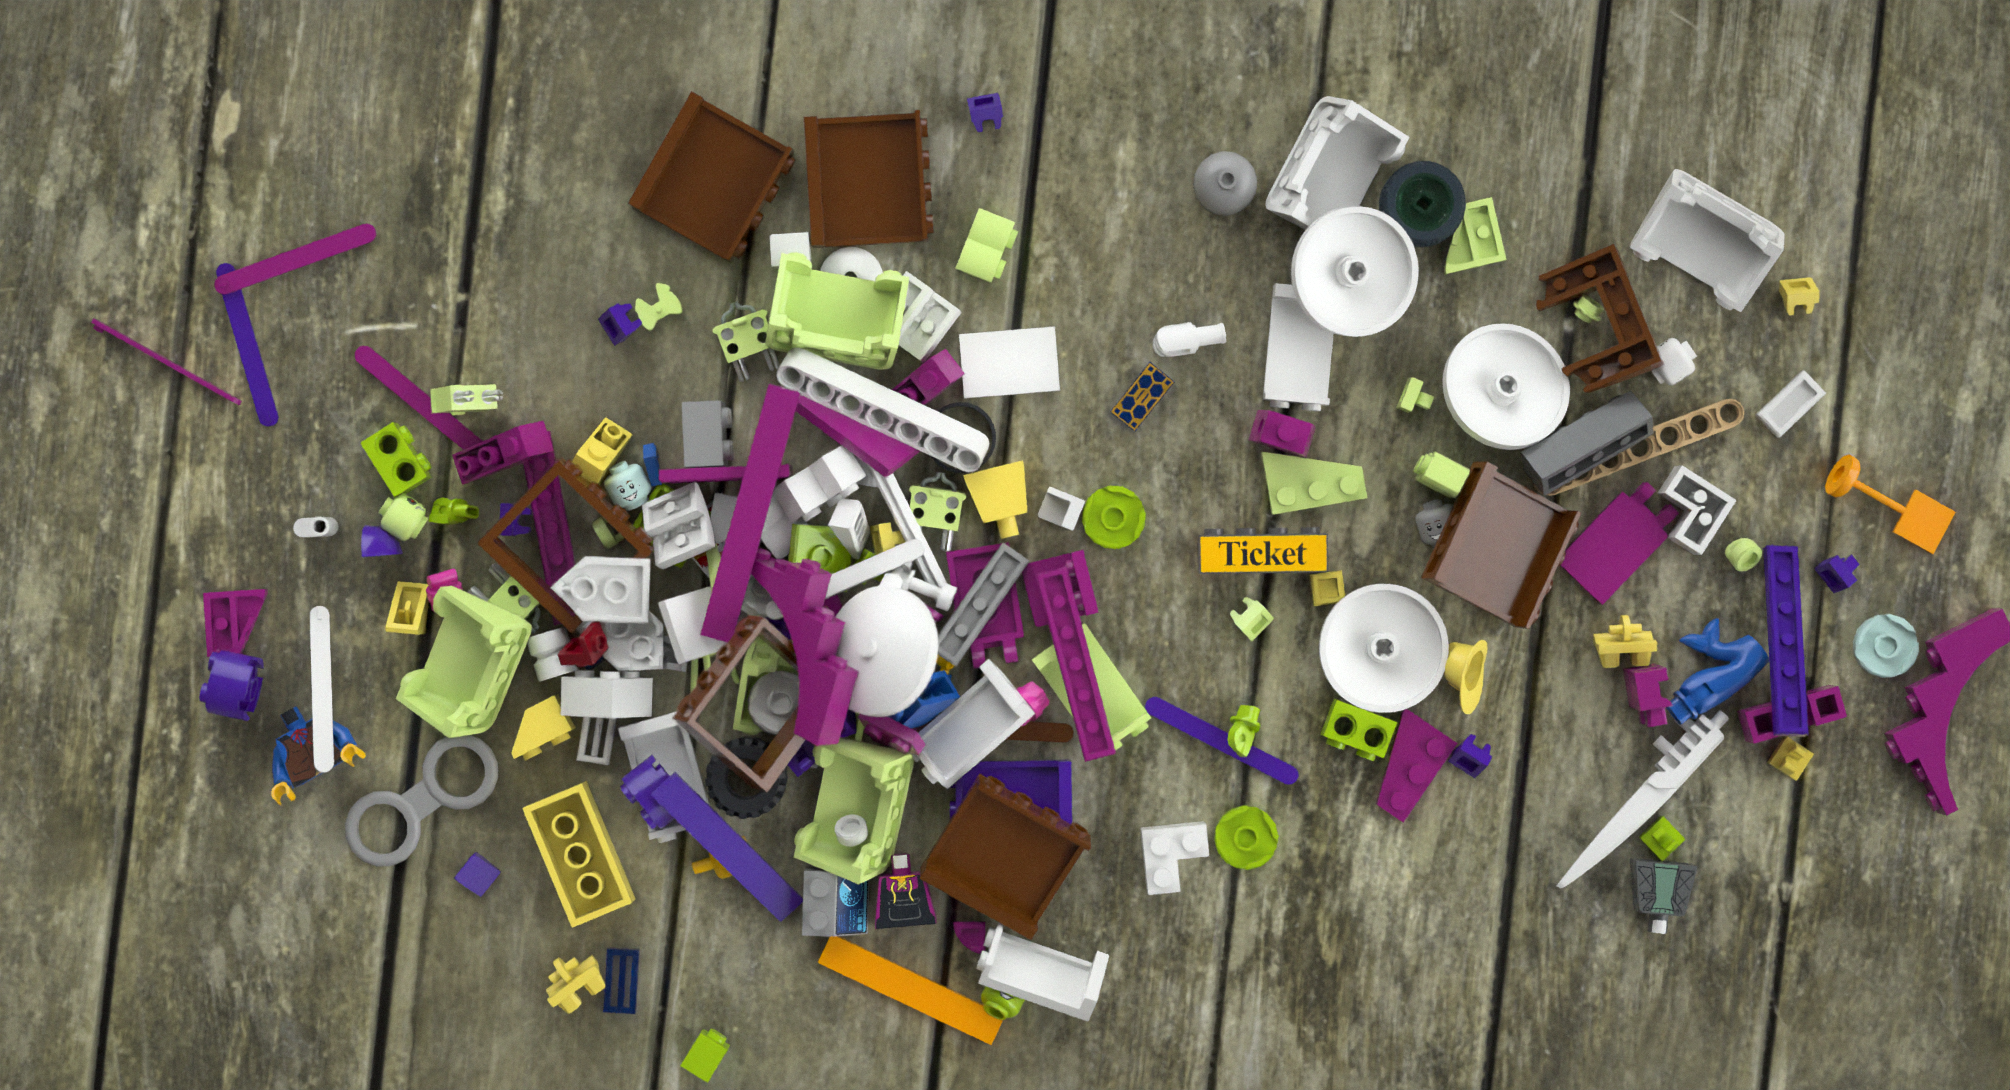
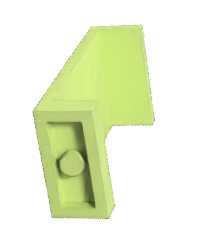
M1082 623L1116 751L1123 745L1120 741L1122 738L1130 733L1135 737L1149 727L1147 721L1151 717L1087 625ZM1052 644L1035 656L1032 661L1072 716L1054 644Z

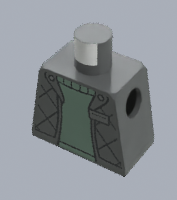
M1630 858L1634 910L1649 914L1648 932L1667 934L1669 915L1684 916L1686 913L1697 866L1683 862Z

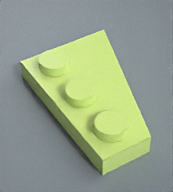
M1261 452L1272 515L1367 498L1362 466Z

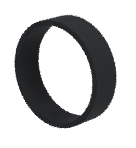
M966 402L951 403L940 408L937 412L942 413L953 407H969L978 411L986 418L992 430V445L988 455L982 461L980 466L982 467L991 457L996 444V431L991 418L978 406ZM932 457L945 470L954 473H968L960 469L950 468Z

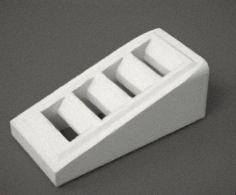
M840 498L828 525L854 559H859L870 535L866 515L862 504L858 500Z

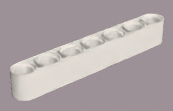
M793 348L789 350L777 371V379L785 388L801 392L800 395L962 471L974 472L978 470L989 448V440L982 432L805 349Z

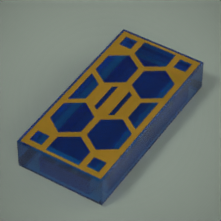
M1149 362L1110 413L1135 432L1175 381Z

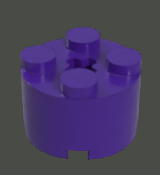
M221 650L219 653L212 652L208 662V671H211L208 683H203L199 696L200 702L205 703L207 712L248 721L250 717L246 713L247 711L254 713L262 688L263 678L257 677L258 668L264 669L263 659Z
M650 755L621 778L624 783L620 788L632 804L638 801L644 808L640 811L641 816L652 829L656 826L662 829L674 818L653 798L651 793L668 779L670 775L661 764L654 767L652 764L656 761V758Z

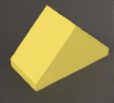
M397 582L385 627L386 632L426 634L429 604L426 588L428 584Z

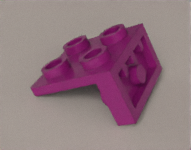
M1083 550L1028 563L1022 571L1035 626L1048 625L1035 574L1065 566L1068 570L1079 616L1099 613Z

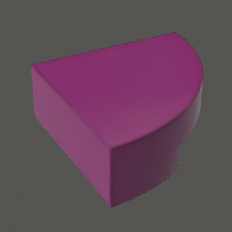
M953 921L955 934L966 948L978 954H981L982 950L985 951V946L983 945L985 942L986 921Z

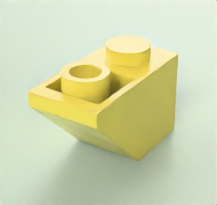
M605 417L576 453L572 461L583 470L581 476L589 483L594 481L600 485L607 477L608 469L615 464L631 439L632 433Z
M559 694L525 710L511 752L514 759L523 756L526 761L542 753L540 746L551 741L553 746L571 738L568 732L575 729V726L570 716L561 715V698Z

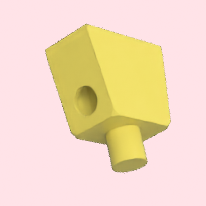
M1023 460L963 475L983 523L996 521L1001 539L1019 535L1015 516L1027 513Z

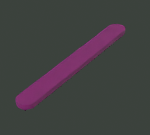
M362 224L221 275L216 278L214 287L218 293L223 295L244 289L371 243L376 238V229L370 224Z
M95 318L91 321L94 324V330L103 333L105 330L238 405L242 403V400L109 325Z
M360 346L356 349L355 359L360 365L464 450L483 441L450 413H432L431 397L371 347Z

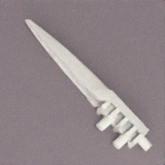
M1719 710L1711 720L1704 715H1701L1696 722L1689 718L1682 725L1678 724L1686 732L1674 745L1661 735L1653 743L1664 754L1655 764L1659 772L1652 774L1588 845L1556 886L1559 888L1566 887L1606 857L1645 823L1724 740V735L1719 729L1729 720L1728 716Z

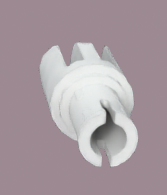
M1191 322L1164 326L1159 329L1153 339V349L1161 357L1194 354L1199 346L1226 343L1225 327L1223 323H1219L1218 325L1196 328Z

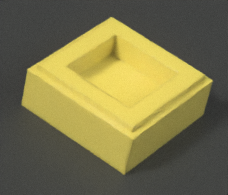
M1342 570L1309 574L1313 606L1336 604L1345 596Z

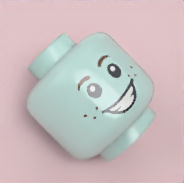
M622 461L608 469L610 475L604 480V486L614 505L619 504L626 511H629L649 500L648 495L652 487L640 465H628L626 461Z

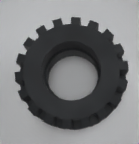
M745 736L728 741L723 746L739 760L748 758L758 761L770 743L761 740V738ZM714 754L707 765L705 785L708 786L710 799L714 800L715 806L719 810L722 809L727 815L731 817L737 816L739 819L760 817L762 814L772 810L783 797L786 784L788 783L786 766L768 792L760 791L753 796H741L733 791L729 785V767Z

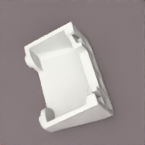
M1326 96L1320 99L1313 108L1268 194L1266 208L1306 230L1316 219L1332 210L1359 206L1381 163L1390 164L1393 161L1399 160L1404 154L1405 145L1409 137L1352 100Z
M1675 169L1631 241L1630 248L1633 249V253L1638 258L1647 262L1650 259L1658 260L1659 257H1662L1713 287L1714 294L1717 296L1716 301L1719 305L1728 310L1734 308L1742 312L1783 252L1785 235L1772 222L1690 174Z

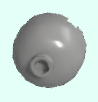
M1221 151L1211 154L1201 162L1194 174L1193 189L1204 209L1215 215L1230 216L1241 212L1251 203L1256 194L1258 180L1254 167L1245 157L1236 152Z

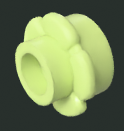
M1582 295L1579 301H1574L1573 305L1576 308L1574 313L1581 320L1587 323H1591L1593 319L1595 321L1601 320L1599 315L1604 308L1597 301L1587 295Z

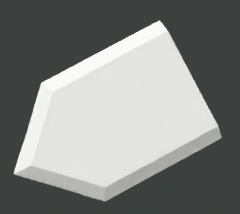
M585 556L551 587L582 621L648 624L650 559Z
M650 611L648 624L600 622L609 649L603 656L618 671L663 669L664 624ZM583 621L576 630L582 634L593 621Z

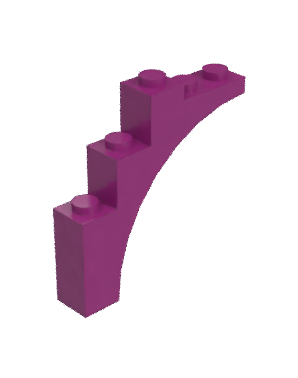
M758 548L751 575L768 591L780 609L789 629L797 657L799 705L794 734L816 746L838 744L859 671L848 666L847 660L836 656L845 622L834 617L833 611L823 608L832 574L821 569V564L817 561L802 559L801 562L791 563L782 559H774L770 557L771 552Z
M1992 608L1925 641L1928 648L1925 651L1926 657L1933 668L1937 667L1939 671L1904 687L1908 694L1905 697L1906 703L1913 714L1917 713L1918 717L1884 733L1888 740L1885 742V747L1891 758L1906 764L1911 761L1913 762V765L1910 766L1911 771L1919 783L1923 782L1928 792L1925 794V799L1932 811L1937 810L1942 815L1947 816L1958 810L1949 786L1945 762L1946 735L1951 713L1962 688L1974 671L1992 653L2010 642V623L2003 608Z

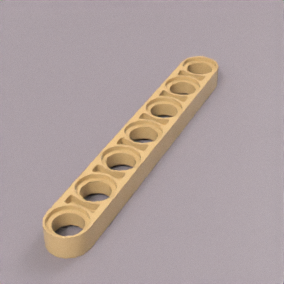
M1725 399L1653 426V435L1644 439L1647 444V452L1643 456L1633 455L1630 448L1617 455V463L1614 467L1606 468L1600 464L1589 470L1583 479H1574L1545 496L1562 493L1733 428L1743 420L1744 408L1737 400ZM1725 404L1734 406L1737 412L1735 420L1731 423L1723 421L1720 417V410ZM1697 415L1705 418L1707 422V428L1701 434L1694 433L1690 428L1691 419ZM1665 427H1671L1677 433V440L1672 445H1665L1660 439V433ZM1534 484V487H1535V489L1537 490V492H1539L1541 495H1543V494L1539 491V489L1536 487V485Z

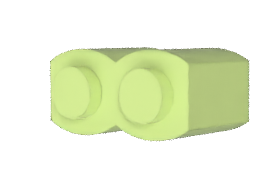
M979 208L956 269L989 283H992L993 277L1000 279L1007 262L1001 259L1005 247L1012 249L1018 231L1013 229L1015 222Z
M1434 451L1428 455L1425 454V456L1421 455L1413 472L1417 474L1416 481L1448 498H1455L1468 477L1470 469Z

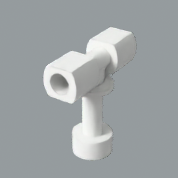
M915 560L885 573L879 586H892L905 591L913 590L937 600L936 607L947 612L957 591V587L947 583L944 584L943 588L915 578L916 571L912 569Z

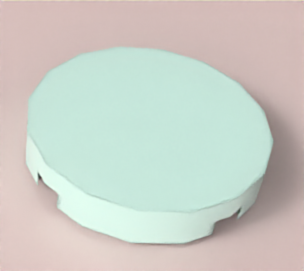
M1892 614L1875 615L1865 620L1857 629L1853 640V652L1858 664L1867 673L1881 678L1895 677L1907 672L1915 663L1919 652V642H1917L1913 626L1904 618Z

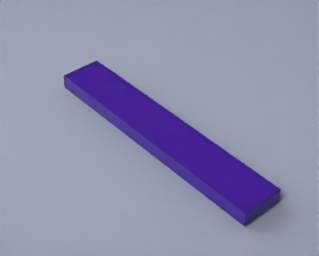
M1766 545L1763 548L1773 736L1805 737L1809 733L1798 546Z
M676 772L651 793L653 798L780 922L803 902V897Z

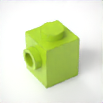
M712 1028L709 1032L703 1029L680 1066L708 1083L730 1047L725 1042L727 1038Z

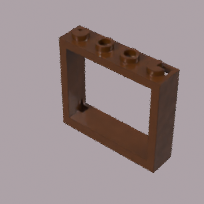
M561 456L480 538L477 544L572 633L583 621L498 536L560 475L638 550L631 558L646 559L653 552L654 547L651 543L653 539L643 527H634L628 521L630 515L619 504L613 506L604 498L607 493L601 486L594 481L589 483L581 476L583 470L578 464L575 465L570 459L566 461Z
M748 614L747 617L737 624L735 633L729 642L721 646L717 651L716 659L709 669L700 674L696 682L697 685L692 692L680 701L677 707L678 711L672 719L750 787L768 792L805 741L804 738L794 734L798 706L752 769L747 767L695 721L757 636L798 671L797 657L793 644L764 617Z

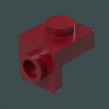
M592 622L579 637H573L557 654L561 665H575L576 667L594 665L609 649L607 638L600 622Z

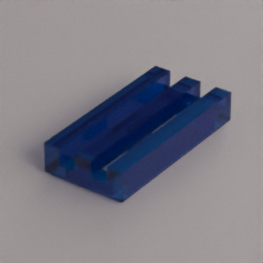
M607 948L603 1012L636 1014L640 949ZM614 955L620 956L617 1006H611ZM627 956H632L629 1007L624 1006Z

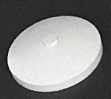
M1361 206L1339 208L1316 219L1300 237L1292 258V285L1297 301L1303 311L1321 328L1342 336L1372 335L1394 324L1409 307L1418 283L1416 251L1405 230L1387 214L1376 209Z
M1491 324L1469 333L1452 350L1443 372L1445 401L1457 424L1477 441L1494 448L1506 450L1522 449L1535 445L1556 429L1568 408L1570 384L1569 378L1561 369L1565 367L1564 363L1555 349L1535 332L1513 324Z
M1393 584L1368 585L1344 596L1335 604L1326 617L1319 638L1321 667L1332 688L1349 703L1368 711L1381 713L1404 710L1425 699L1441 680L1449 654L1446 628L1436 609L1417 592Z
M892 586L868 588L852 597L836 615V618L845 622L836 656L847 660L848 666L859 671L848 709L867 716L883 717L902 711L912 704L923 692L935 668L938 637L935 622L930 611L914 594Z

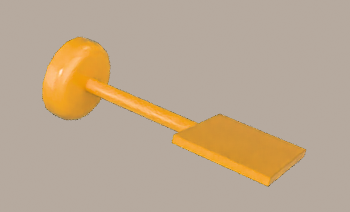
M1850 454L1843 456L1834 465L1826 480V493L1835 498L1842 497L1854 487L1901 514L1892 531L1893 533L1934 554L1956 513L1955 511L1918 490H1914L1906 507L1858 481L1860 462Z

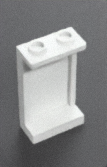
M990 659L979 667L985 676L919 732L925 743V747L920 755L909 753L916 762L921 760L925 765L921 770L932 784L938 781L946 789L951 787L1035 714L1002 670Z
M676 712L618 728L621 741L624 740L632 770L650 755H653L656 758V761L652 764L654 767L661 764L670 776L676 772L709 804L690 733L672 719ZM675 819L662 829L659 826L652 829L647 824L649 840L657 838L658 843L674 840L677 838V832L686 830Z
M999 922L996 929L989 928L983 945L989 947L988 952L982 950L976 968L982 971L978 984L1089 1021L1099 996L1109 959L1108 954L1097 951L1091 963L1003 932L1004 925Z

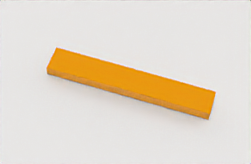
M840 936L829 937L818 960L819 964L987 1044L992 1045L1003 1020L996 1019L987 1014L983 1009V1004Z

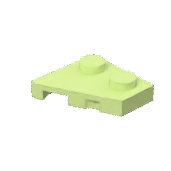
M1492 197L1466 203L1463 220L1451 237L1444 266L1445 275L1507 260Z

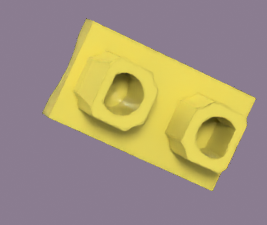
M1628 615L1620 616L1619 625H1609V633L1593 634V643L1598 651L1603 668H1616L1619 666L1620 653H1630V662L1634 666H1648L1652 652L1657 651V641L1653 640L1652 632L1642 631L1641 623L1630 624Z
M591 955L580 964L575 957L567 963L559 957L555 959L553 964L556 971L548 976L553 984L546 989L549 995L547 1001L553 1008L558 1005L566 1013L570 1014L582 1004L581 999L575 993L576 990L584 985L591 995H596L604 989L605 981L600 973L598 961L594 956Z

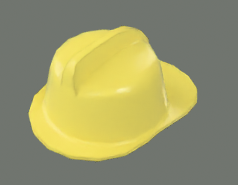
M1480 640L1475 645L1451 642L1449 644L1444 677L1452 687L1460 691V706L1464 714H1471L1475 710L1482 693L1484 663L1487 655V643L1485 640Z

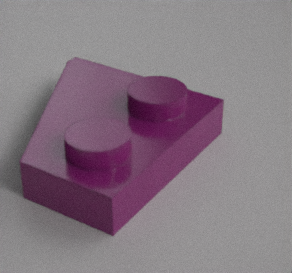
M268 589L203 593L207 657H210L212 652L219 653L221 650L239 654L243 653L267 597Z
M858 715L859 720L864 726L863 731L876 743L895 748L905 754L909 752L915 755H920L925 747V743L917 731L886 716Z

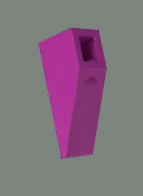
M944 349L929 358L892 390L920 404L927 405L965 373L949 352Z
M538 421L514 427L457 452L452 457L461 483L465 485L534 460L554 450L544 421Z

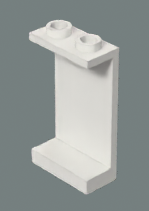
M1276 283L1273 286L1263 400L1270 401V407L1289 408V403L1302 404V410L1321 411V406H1328L1330 402L1328 387L1334 333L1321 328L1306 315L1297 301L1293 285Z

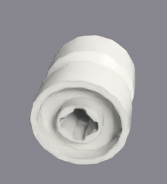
M566 627L538 634L528 639L527 645L530 655L537 657L534 668L539 682L579 670L575 665H561L557 655L570 641Z

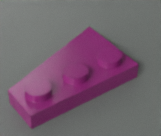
M1404 709L1401 712V719L1392 744V751L1376 800L1378 806L1403 823L1458 744L1408 709Z

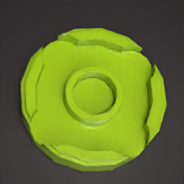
M1107 486L1098 489L1087 499L1082 511V524L1085 533L1094 543L1103 548L1120 549L1129 546L1139 538L1145 526L1146 513L1141 500L1134 492L1123 486Z
M1243 805L1232 808L1222 815L1215 828L1214 841L1217 852L1226 863L1235 868L1251 870L1261 867L1272 858L1277 848L1279 835L1276 824L1266 812L1254 806Z

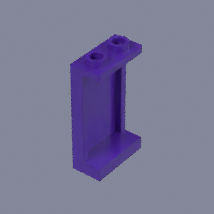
M1071 760L980 761L949 787L956 788V801H950V819L980 773L987 778L988 776H993L999 779L1008 790L1014 793L1019 791L1026 794L1035 805L1043 809L1044 807L1053 809L1061 816L1062 820L1072 824Z

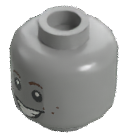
M1441 499L1424 503V510L1417 513L1415 517L1422 542L1431 545L1432 549H1434L1453 507L1452 504H1442Z

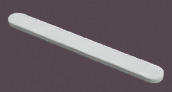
M912 539L832 574L825 599L920 558L925 551L924 544L918 539ZM774 600L770 601L766 606L767 616L772 620L783 618Z
M316 606L310 612L313 751L315 769L321 773H326L334 765L329 611L323 606Z

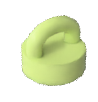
M603 516L592 522L593 529L606 549H610L624 539L620 533L617 535L613 533L608 521Z
M1740 538L1727 546L1725 555L1732 566L1741 572L1756 566L1761 559L1762 550L1753 540Z

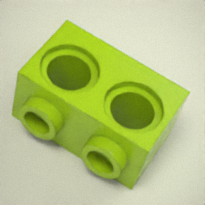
M392 422L360 442L393 496L397 497L403 493L407 494L431 479L432 476L428 470L432 466L422 452L417 454L411 444L415 439L405 425L400 427L398 423ZM394 436L397 439L398 447L395 452L388 454L383 448V443L387 437ZM406 463H411L415 468V475L409 481L403 480L400 475L401 467Z
M1333 699L1321 735L1328 737L1326 741L1328 745L1344 750L1345 745L1352 746L1358 749L1356 755L1374 761L1376 756L1385 757L1397 722ZM1340 717H1347L1351 723L1350 730L1343 735L1337 734L1334 729L1335 721ZM1371 728H1377L1381 734L1380 741L1374 746L1367 745L1364 739L1365 733Z

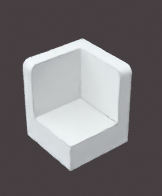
M809 233L770 235L771 267L779 269L782 253H801L811 262Z
M1049 486L1038 517L1073 531L1085 501Z

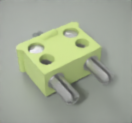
M738 301L729 304V311L722 315V324L713 328V333L717 334L727 362H733L739 381L743 382L744 378L737 360H739L745 379L748 380L750 376L743 358L763 351L769 370L773 371L774 367L767 351L769 349L775 368L778 369L780 365L775 351L769 348L765 342L763 343L758 339V335L761 332L767 333L769 322L766 315H768V311L762 309L756 312L754 307L750 305L742 306ZM735 307L739 310L751 311V314L726 322V318L734 312ZM735 343L738 346L737 353L729 352V344Z
M496 384L450 385L430 389L432 413L464 415L465 412L498 409L497 401L502 400L503 396L497 395L503 394V392L496 390Z
M936 472L934 477L925 478L921 485L913 484L910 486L909 491L912 493L910 509L921 531L922 526L943 529L940 549L943 551L945 550L947 530H949L946 551H951L954 531L959 529L962 503L966 499L967 494L964 491H957L955 483L946 479V473ZM941 475V480L945 484L950 485L952 490L925 485L928 482L937 481ZM921 508L924 511V515L921 517L916 516L914 509ZM953 513L956 519L952 522L947 521L945 515Z
M497 563L492 564L488 571L503 585L490 599L476 586L471 587L467 593L519 615L525 620L535 611L536 615L532 621L533 627L531 631L534 634L539 629L537 621L540 617V609L538 608L540 603ZM514 586H517V587H518V589H519V593H518V594L515 593V591H514Z

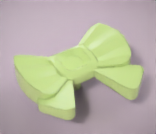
M656 284L659 302L652 306L639 298L636 300L635 311L638 313L642 325L649 331L653 330L657 321L665 316L681 314L683 312L681 302L675 294L670 292L669 285Z

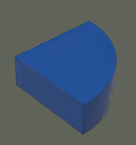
M654 443L643 445V459L651 487L662 484L659 481V470H661L658 462L659 455Z

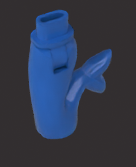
M1716 618L1704 627L1702 634H1688L1679 639L1681 643L1695 651L1705 653L1713 659L1730 663L1724 666L1700 670L1692 674L1682 683L1679 691L1677 690L1673 693L1674 698L1670 700L1672 706L1666 707V709L1678 724L1682 725L1689 718L1696 719L1699 714H1703L1721 704L1748 684L1767 665L1769 657L1753 637L1746 635L1729 643L1720 642L1719 619Z

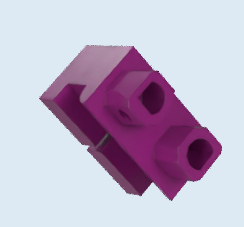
M1655 663L1648 666L1624 668L1623 674L1629 707L1638 710L1640 724H1646L1647 727L1667 724L1665 707L1672 706V703L1668 699L1661 697L1659 682L1668 681L1667 668Z

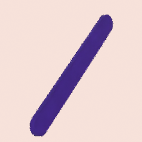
M229 263L220 264L216 270V276L219 277L236 269ZM242 289L230 294H222L259 421L264 426H274L278 422L279 415Z
M1151 697L1146 701L1145 709L1153 717L1285 784L1290 785L1297 781L1299 774L1294 766L1253 745L1247 757H1240L1229 746L1227 732L1159 697Z

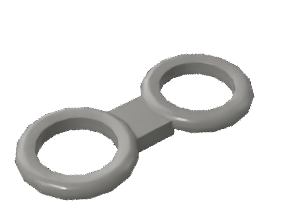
M472 735L454 738L446 736L438 740L426 754L422 766L423 779L402 795L391 791H373L359 798L350 808L345 821V837L351 851L363 862L376 867L393 866L406 860L416 849L420 839V821L442 805L454 810L471 809L483 803L492 794L498 780V762L492 749L480 738ZM453 747H466L474 750L481 757L485 766V777L482 785L475 793L469 796L457 797L447 793L440 786L436 778V766L439 758L446 750ZM388 804L394 806L403 814L407 822L405 841L398 850L392 853L380 854L371 851L363 844L359 836L361 816L373 805Z

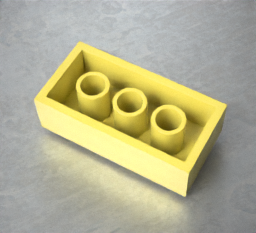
M587 781L522 808L572 928L631 904L636 899Z

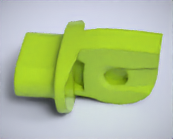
M438 498L433 503L428 522L444 525L463 523L467 519H477L479 517V508L469 505L463 499Z
M1240 705L1237 715L1230 718V722L1234 725L1228 733V744L1240 757L1248 756L1255 733L1260 729V723L1257 720L1261 710L1255 706Z

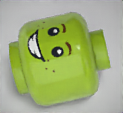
M985 986L981 994V1001L985 1012L999 1020L1015 1017L1025 1002L1024 999Z

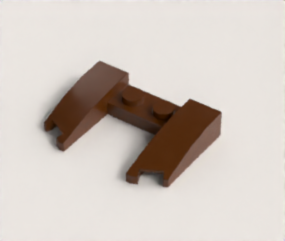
M1614 244L1539 276V281L1547 282L1545 300L1536 301V307L1539 312L1574 300L1582 295L1598 291L1619 344L1561 368L1568 378L1574 373L1587 384L1583 389L1584 392L1590 393L1665 365L1632 288L1618 248Z

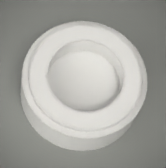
M850 814L837 821L835 833L840 844L852 847L866 840L868 828L863 817Z

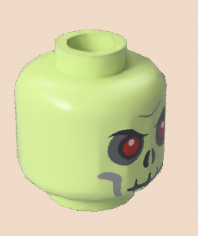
M404 493L397 496L394 500L388 497L378 512L383 516L380 522L381 528L401 541H407L410 537L416 539L428 520V517L425 516V506Z

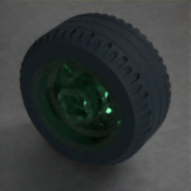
M1416 161L1399 168L1386 181L1379 198V211L1387 214L1399 223L1408 234L1414 247H1430L1447 239L1461 224L1466 209L1465 192L1457 176L1445 166L1431 161ZM1419 199L1428 203L1425 210L1417 206Z

